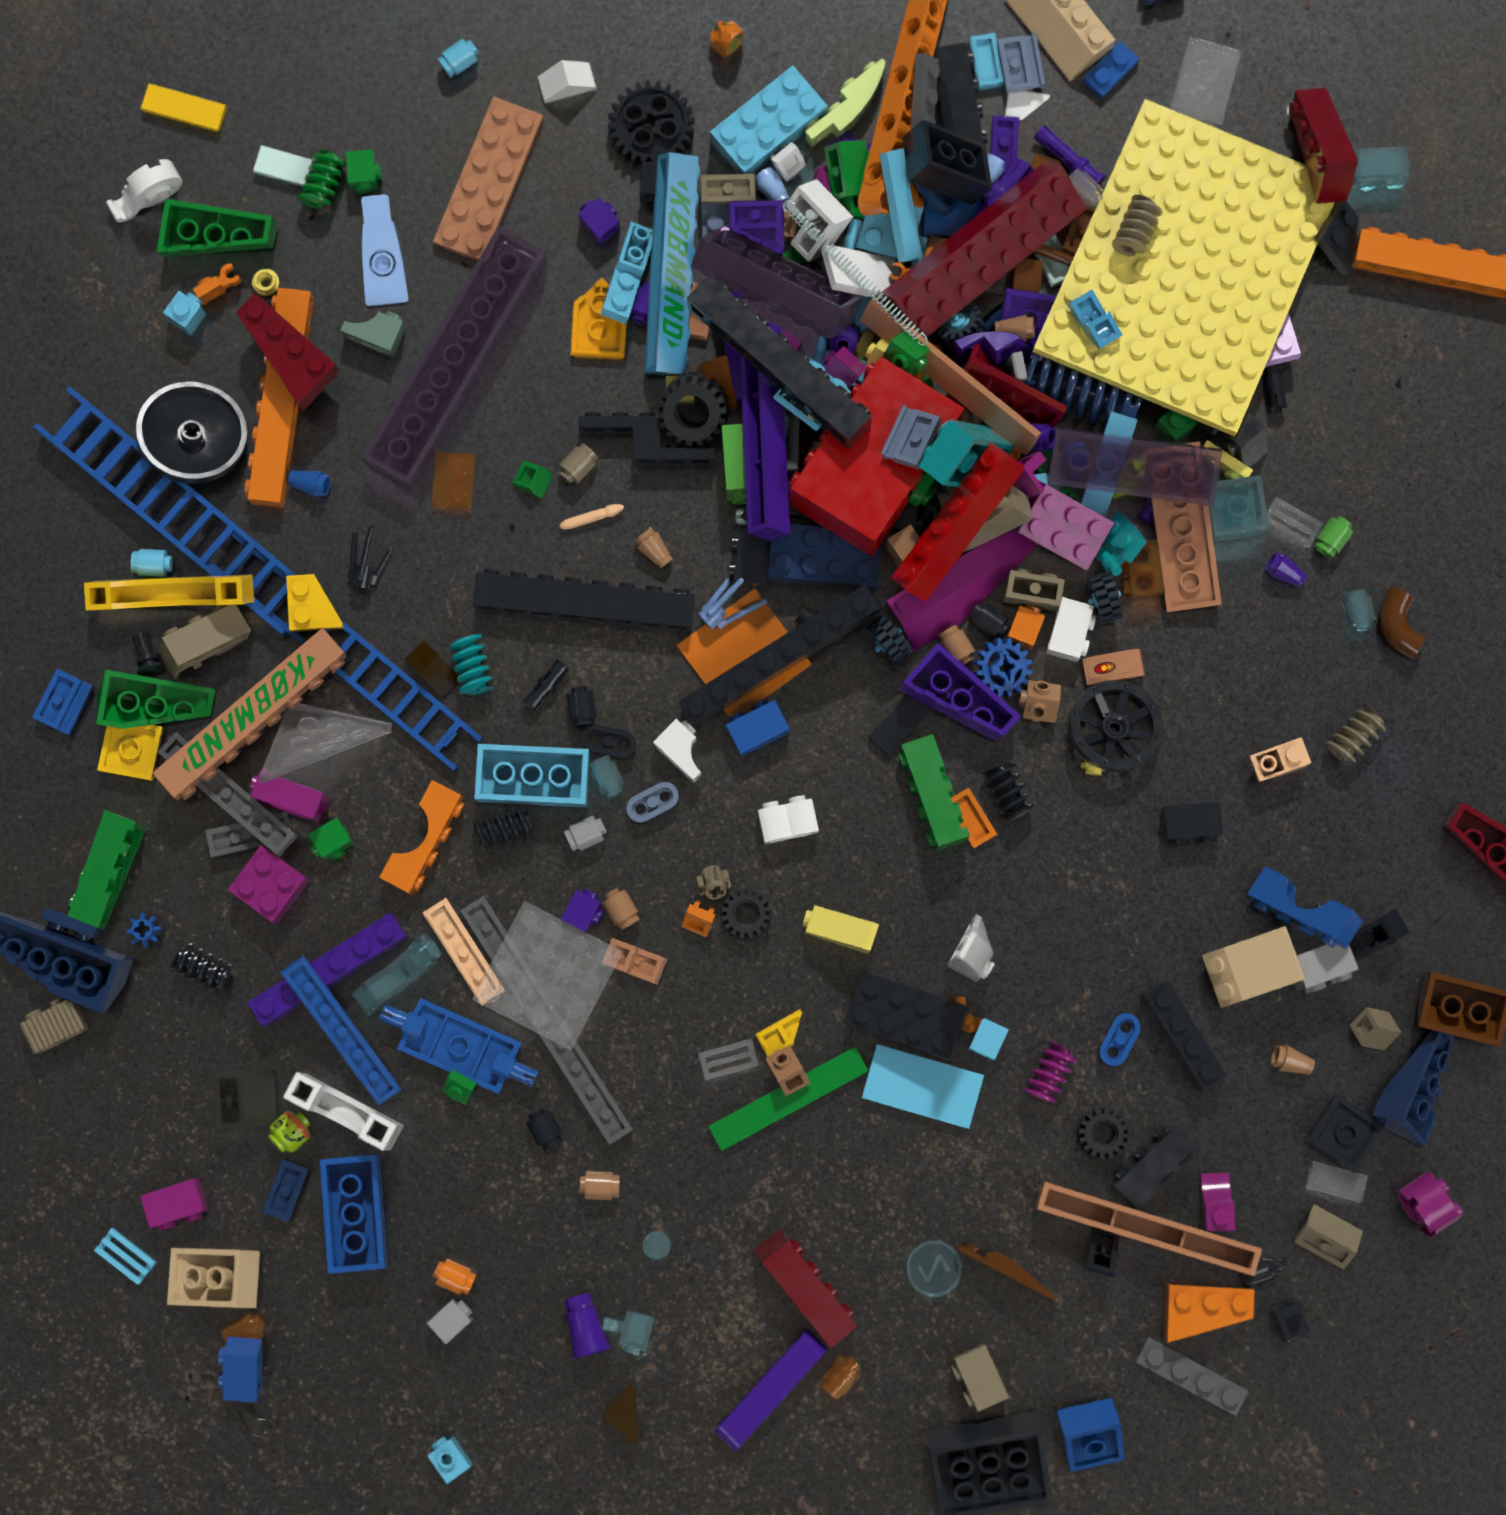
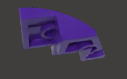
M1007 332L975 333L955 341V363L961 368L969 359L975 344H980L981 350L996 366L999 364L1003 366L1012 353L1022 352L1024 364L1031 362L1035 354L1032 346L1018 335Z

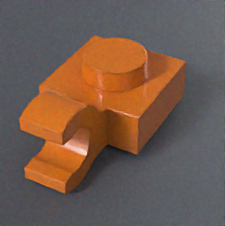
M231 263L221 268L218 278L217 276L212 278L206 277L197 283V287L193 288L202 305L225 293V289L228 287L236 286L241 282L238 275L233 278L227 277V274L234 270Z

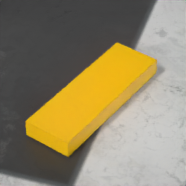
M148 84L141 109L143 112L219 133L227 107L221 103Z

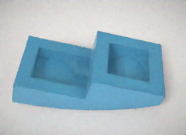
M1093 289L1067 304L1083 331L1098 349L1123 335L1110 311L1106 313Z

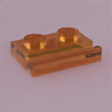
M436 452L432 496L433 507L472 509L475 454Z

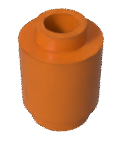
M447 1259L445 1263L439 1262L433 1277L437 1279L436 1285L458 1295L461 1293L468 1295L477 1275L471 1272L472 1269Z

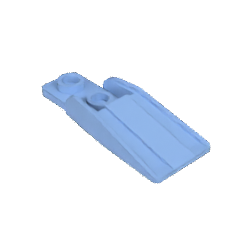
M386 194L362 197L364 218L362 228V264L365 303L367 306L407 302L408 292L402 252L395 224L391 220L389 197Z

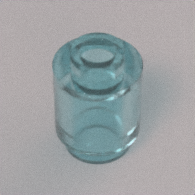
M1359 589L1345 594L1346 600L1344 605L1350 628H1356L1357 631L1373 628L1372 624L1377 621L1371 595L1367 594V590Z
M609 755L601 757L590 764V774L601 796L607 795L609 799L623 792L622 787L626 785L616 762L611 760Z

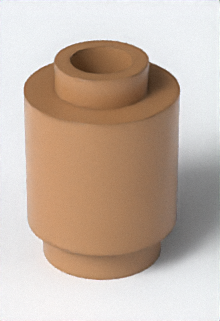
M957 625L948 628L938 635L941 641L939 644L964 666L974 660L972 654L976 651L962 629L959 630Z
M616 888L604 895L606 901L602 905L613 924L618 926L621 931L640 920L637 915L639 911L626 890L620 892Z
M586 1171V1177H580V1194H585V1199L612 1200V1198H619L620 1175H613V1172Z

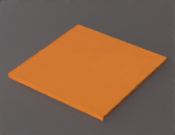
M754 588L725 610L727 614L723 616L724 619L763 600V598ZM765 604L730 622L722 630L717 626L711 630L705 624L676 646L704 684H707L788 632L769 606ZM806 658L725 709V712L729 717L739 712L745 714L755 704L767 698L812 665L811 662Z

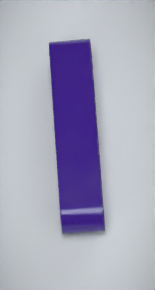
M806 1329L721 1422L714 1433L735 1452L814 1366L828 1348Z

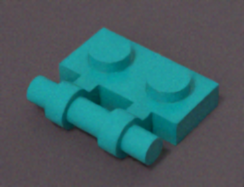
M1119 511L1110 519L1114 524L1095 556L1097 560L1102 561V567L1114 576L1121 574L1122 568L1120 566L1124 560L1131 563L1147 542L1127 516Z

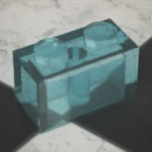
M1408 146L1354 149L1358 158V164L1351 189L1359 188L1363 192L1375 190L1376 187L1398 190L1405 186L1410 179Z

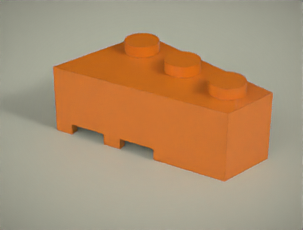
M1165 1284L1163 1341L1167 1343L1253 1319L1254 1289Z

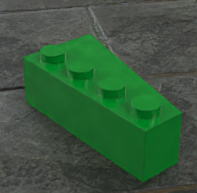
M165 199L157 253L163 257L274 248L278 221L269 215Z
M107 810L104 811L86 865L79 876L76 893L71 896L67 905L69 917L94 927L105 929L146 831L145 826Z

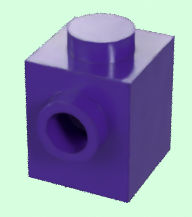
M598 197L595 201H587L580 208L578 213L579 222L599 246L620 230V222L615 217L617 212L608 201L604 204Z
M585 888L583 892L576 890L561 920L587 934L592 924H598L604 912L600 909L601 902L597 901L599 896Z

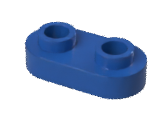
M1124 1013L1118 1015L1113 1020L1099 1047V1057L1104 1064L1117 1066L1126 1060L1140 1033V1022L1134 1015ZM1123 1022L1128 1023L1130 1026L1128 1033H1124L1120 1029ZM1110 1047L1117 1049V1055L1114 1058L1108 1055Z

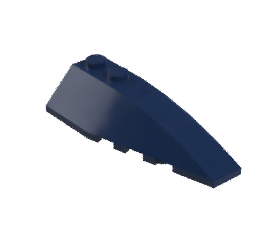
M0 912V954L5 957L6 961L21 968L26 972L27 976L34 981H39L52 994L97 1012H106L124 987L133 958L59 930Z

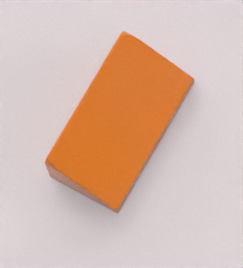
M727 355L700 363L701 372L707 374L706 378L711 380L713 377L717 380L716 384L718 386L722 385L725 389L723 393L724 396H728L727 406H729V413L737 411Z

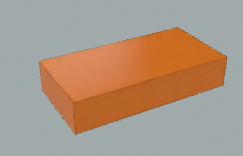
M969 787L951 798L952 803L957 802L960 806L964 821L960 825L961 828H968L970 834L968 841L973 849L997 835Z

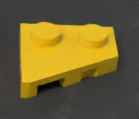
M314 574L286 576L290 632L320 630L321 628L324 630L343 629L342 621Z

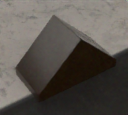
M425 641L418 645L404 659L441 699L458 684V675Z
M630 1383L602 1415L607 1422L631 1443H638L639 1441L635 1383Z

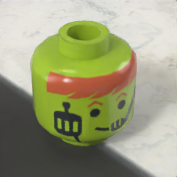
M290 1111L284 1112L269 1126L271 1134L268 1138L282 1153L285 1151L293 1153L310 1138V1132L307 1129L310 1122L300 1112L297 1115Z

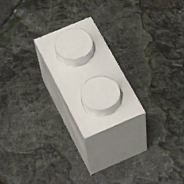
M1062 597L1045 654L1078 662L1080 656H1086L1090 642L1085 640L1088 630H1093L1097 615L1092 614L1094 606Z

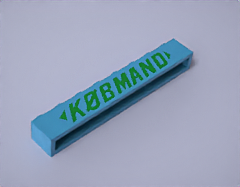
M671 152L657 156L644 373L667 376L685 375L689 364L687 343L690 339L688 324L691 311L688 309L686 298L690 295L694 282L692 261L695 258L693 241L697 229L695 208L699 200L697 193V180L700 176L698 156Z

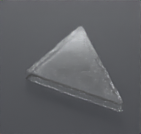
M301 703L292 709L287 707L261 771L260 782H267L387 735L392 731V723Z

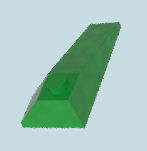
M102 669L97 695L96 724L127 729L211 716L215 689Z

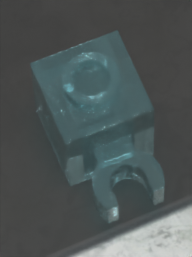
M628 1310L625 1321L605 1317L602 1329L621 1333L619 1345L624 1346L623 1351L640 1355L641 1351H647L655 1316Z

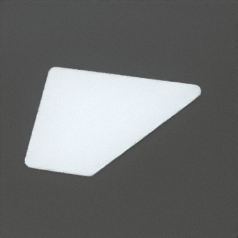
M1026 91L1009 93L1005 116L1019 117V120H1023L1049 99L1050 96Z

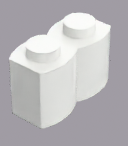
M805 795L789 798L790 803L779 805L778 801L762 804L763 809L758 810L757 813L764 844L818 833L819 829L812 799H806Z

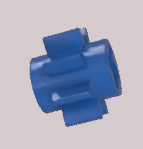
M141 913L138 920L130 918V922L133 925L131 929L126 930V933L133 934L132 944L136 945L142 940L143 947L148 948L149 941L159 942L156 935L163 928L154 924L157 921L156 916H152L147 920L146 914ZM144 924L150 927V931L145 932V936L139 933V929H143Z

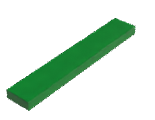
M853 1047L807 1072L806 1075L810 1084L788 1096H785L780 1087L708 1127L722 1151L868 1072V1069L856 1047Z

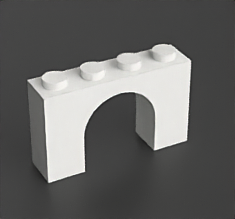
M297 1072L283 1097L308 1111L317 1112L359 1134L358 1137L383 1151L392 1150L404 1127L403 1124L306 1073Z

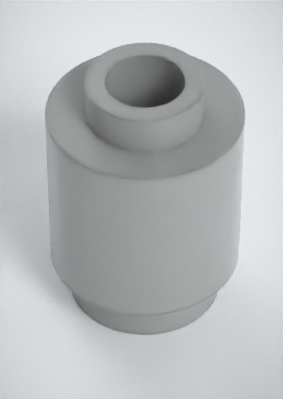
M593 815L570 825V829L564 831L572 851L577 849L582 851L604 841L602 835L607 833L601 818L595 820Z

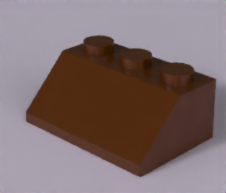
M1425 972L1418 998V1026L1501 1047L1506 1027V990L1434 972Z

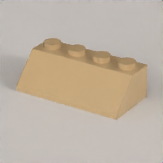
M1005 0L1030 33H1036L1037 42L1069 82L1102 59L1114 46L1115 38L1084 0Z

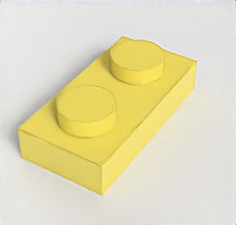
M1208 440L1201 449L1203 463L1213 469L1215 467L1225 472L1224 476L1233 483L1237 484L1240 482L1244 484L1253 471Z

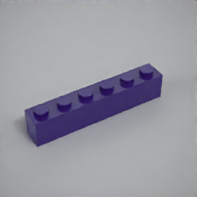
M389 913L310 964L329 989L407 940L408 936L395 915ZM285 979L247 1002L260 1024L264 1027L270 1026L303 1005Z

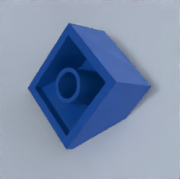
M1112 1398L1057 1410L1060 1433L1070 1473L1125 1460L1121 1424Z

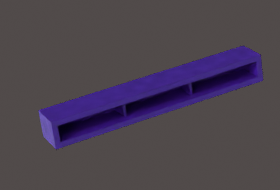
M768 322L770 329L776 334L778 332L781 333L780 326ZM740 355L748 534L766 540H773L790 534L785 408L773 398L779 388Z

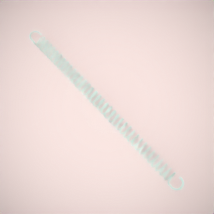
M788 200V201H786V202H791V203L794 205V206L790 209V211H791V210L795 207V204H794L792 201H789V200ZM797 209L792 215H790L789 211L788 215L792 216L793 220L796 219L795 222L799 223L800 227L803 226L802 229L806 230L807 234L810 233L809 236L813 237L814 241L817 240L816 243L820 244L821 248L824 247L823 250L827 251L828 255L831 254V258H834L835 262L838 261V265H841L842 269L845 268V272H848L849 276L852 275V279H855L856 283L859 282V286H862L863 290L866 289V293H870L869 296H873V300H877V304H880V307H884V311H889V309H891L894 306L893 303L888 309L885 310L886 305H888L891 302V300H889L884 306H881L882 302L887 299V296L881 302L878 303V299L882 297L884 293H882L877 299H874L875 295L879 293L880 289L877 290L876 293L871 296V292L877 286H874L871 291L867 292L868 288L873 284V282H871L867 288H863L864 285L870 279H867L864 284L860 285V282L866 277V275H864L860 281H856L857 278L862 274V272H860L857 275V277L853 278V275L859 270V268H857L853 274H849L850 271L855 267V265H853L850 268V270L846 271V268L852 263V261H850L845 267H842V265L848 260V258H846L843 261V263L839 264V261L845 256V254H843L838 260H835L836 256L832 257V254L838 249V247H836L831 253H828L829 249H831L834 246V244H832L827 250H825V246H827L831 242V240H829L824 246H821L822 242H824L827 239V237H825L820 243H818V239H820L824 235V233H822L817 239H814V237L820 232V230H818L813 236H811V232H807V230L813 225V223H811L806 229H804V225H800V223L806 218V216H804L799 222H797V218L794 219L793 216L799 211V209ZM900 310L894 316V321H898V325H902L901 328H905V332H909V336L912 335V339L918 338L919 336L913 338V336L916 332H918L919 328L913 334H910L911 330L916 325H913V327L910 330L906 331L907 327L912 323V321H910L907 326L903 327V324L909 318H906L903 323L899 324V321L905 316V314H903L900 317V319L895 320L896 317L901 313L902 310Z

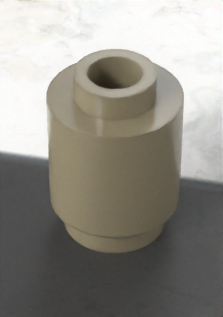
M582 443L580 447L576 446L558 465L561 469L559 475L569 484L572 482L578 484L596 465L595 461L598 459V456L587 445Z

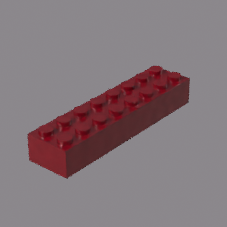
M1046 160L883 290L881 294L884 293V298L887 296L886 302L891 300L888 304L889 307L894 303L891 310L895 315L902 310L898 317L900 318L905 314L902 320L904 321L906 318H909L905 323L908 324L912 321L909 326L912 328L913 325H916L913 329L916 331L919 328L918 333L921 334L923 332L928 337L1086 210V207L1063 166Z

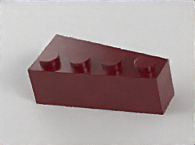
M1326 87L1295 90L1293 102L1289 104V115L1294 122L1316 204L1347 201L1357 168L1358 158Z
M256 293L236 312L299 407L304 411L340 372L336 364Z
M778 1229L754 1249V1252L830 1348L857 1327L852 1321V1318L856 1315L846 1303L840 1305L835 1297L839 1294L829 1281L825 1284L822 1283L818 1278L821 1271L812 1260L806 1263L801 1256L805 1251L795 1239L789 1241L783 1232Z

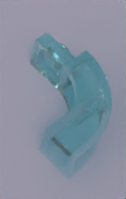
M425 932L397 959L364 981L352 995L367 1015L370 1016L419 980L437 963V960L443 954Z

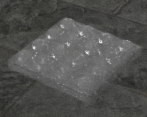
M524 901L472 1000L572 1051L623 951Z

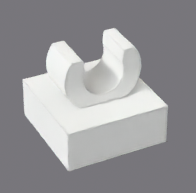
M792 142L787 146H781L782 150L778 154L770 155L777 172L786 182L807 165L798 147Z

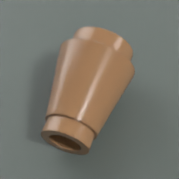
M1022 315L995 322V332L1016 334L1025 342H1028V339L1035 338L1034 317Z
M649 528L634 540L638 545L637 549L658 565L660 569L673 559L658 531L655 532L652 528Z
M1284 1044L1283 1046L1277 1045L1274 1048L1270 1063L1271 1066L1276 1067L1277 1071L1310 1075L1314 1069L1315 1061Z

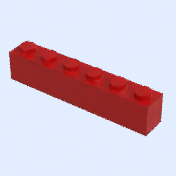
M990 443L892 575V578L906 591L926 602L1026 467L1011 455Z

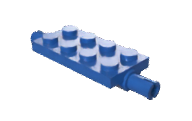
M421 998L413 1013H404L388 1004L382 1010L393 1015V1017L381 1013L379 1021L397 1027L403 1033L397 1048L400 1051L448 1072H451L453 1069L476 1082L477 1085L500 1094L506 1079H509V1077L531 1088L535 1083V1080L526 1077L525 1074L537 1078L539 1071L516 1062V1056L522 1043Z

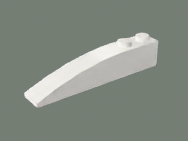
M978 914L972 918L947 965L948 968L974 982L979 981L980 978H987L994 965L990 961L993 951L982 917Z

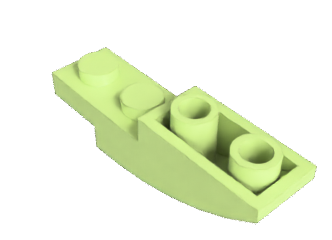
M883 58L877 63L874 61L869 63L862 70L863 74L856 79L852 77L847 80L841 87L840 100L842 103L836 102L828 109V114L821 120L816 118L808 124L805 131V141L811 148L832 132L838 138L848 130L850 131L862 118L873 102L881 85L886 64Z

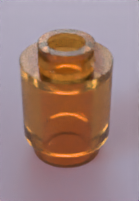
M249 1312L226 1325L227 1328L221 1330L225 1342H227L228 1337L260 1339L264 1337L263 1330L266 1329V1326L259 1314L254 1315L252 1312Z
M840 1356L823 1376L824 1381L821 1383V1386L836 1399L841 1395L845 1396L862 1375L858 1371L861 1366L850 1356H847L846 1359Z

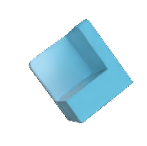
M982 1019L968 1049L993 1061L1009 1029L990 1020Z

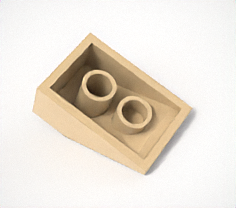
M1286 926L1202 955L1221 1008L1305 980Z
M171 1248L167 1305L256 1308L260 1251Z

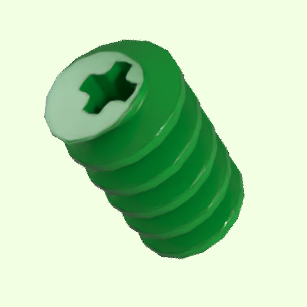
M316 148L318 154L312 156L314 164H310L308 167L310 174H306L304 178L307 183L301 185L303 193L299 194L297 199L308 207L322 210L323 205H332V202L326 196H335L336 194L330 189V186H339V182L333 177H341L343 175L337 167H345L347 163L330 151Z

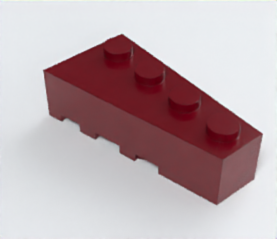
M1457 802L1443 826L1506 885V827L1469 805Z

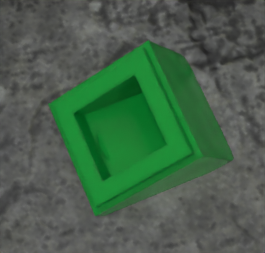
M524 460L512 485L538 498H542L553 475L544 467Z

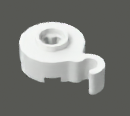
M161 159L158 166L149 168L146 164L137 169L127 178L129 185H125L121 191L123 197L116 201L108 200L106 202L117 222H125L133 218L140 209L159 204L179 190L182 185V179L170 160Z

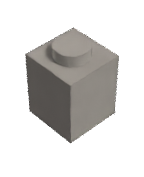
M453 1299L427 1324L447 1344L473 1320L470 1316L472 1310L463 1300L457 1302L456 1299Z

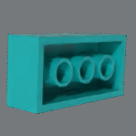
M949 419L948 422H945L937 432L938 437L933 445L928 446L923 452V460L919 467L942 485L958 487L990 443H993L1008 454L1012 452L1014 446L991 427Z

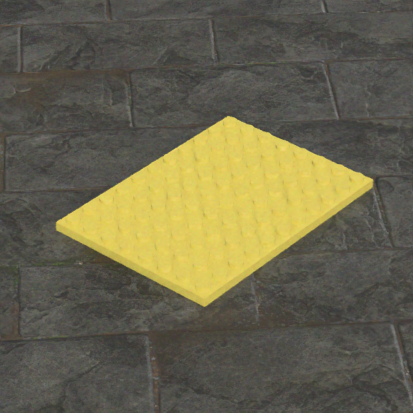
M1145 99L1037 339L1033 352L1235 437L1317 245L1314 238L1328 218L1335 202L1316 204L1305 164ZM1134 194L1143 195L1155 202L1162 209L1163 213L1160 217H1157L1159 220L1158 225L1152 226L1155 230L1154 234L1148 235L1151 241L1145 245L1146 252L1144 254L1136 253L1134 256H1125L1118 253L1112 247V241L1116 238V232L1120 229V223L1124 220V214L1128 211V205L1132 201V196ZM1092 289L1105 312L1110 311L1123 334L1100 349L1089 339L1067 306L1069 302Z

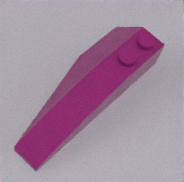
M1012 529L959 557L926 602L906 590L887 600L885 607L896 625L902 630L901 633L909 642L913 652L937 639L938 635L948 628L960 625L974 610L979 602L982 603L1003 582L1010 570H1014L1038 546V543Z

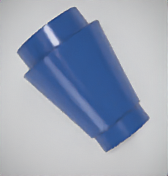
M292 470L289 474L288 484L319 498L320 496H327L331 486V477L325 475L324 471Z

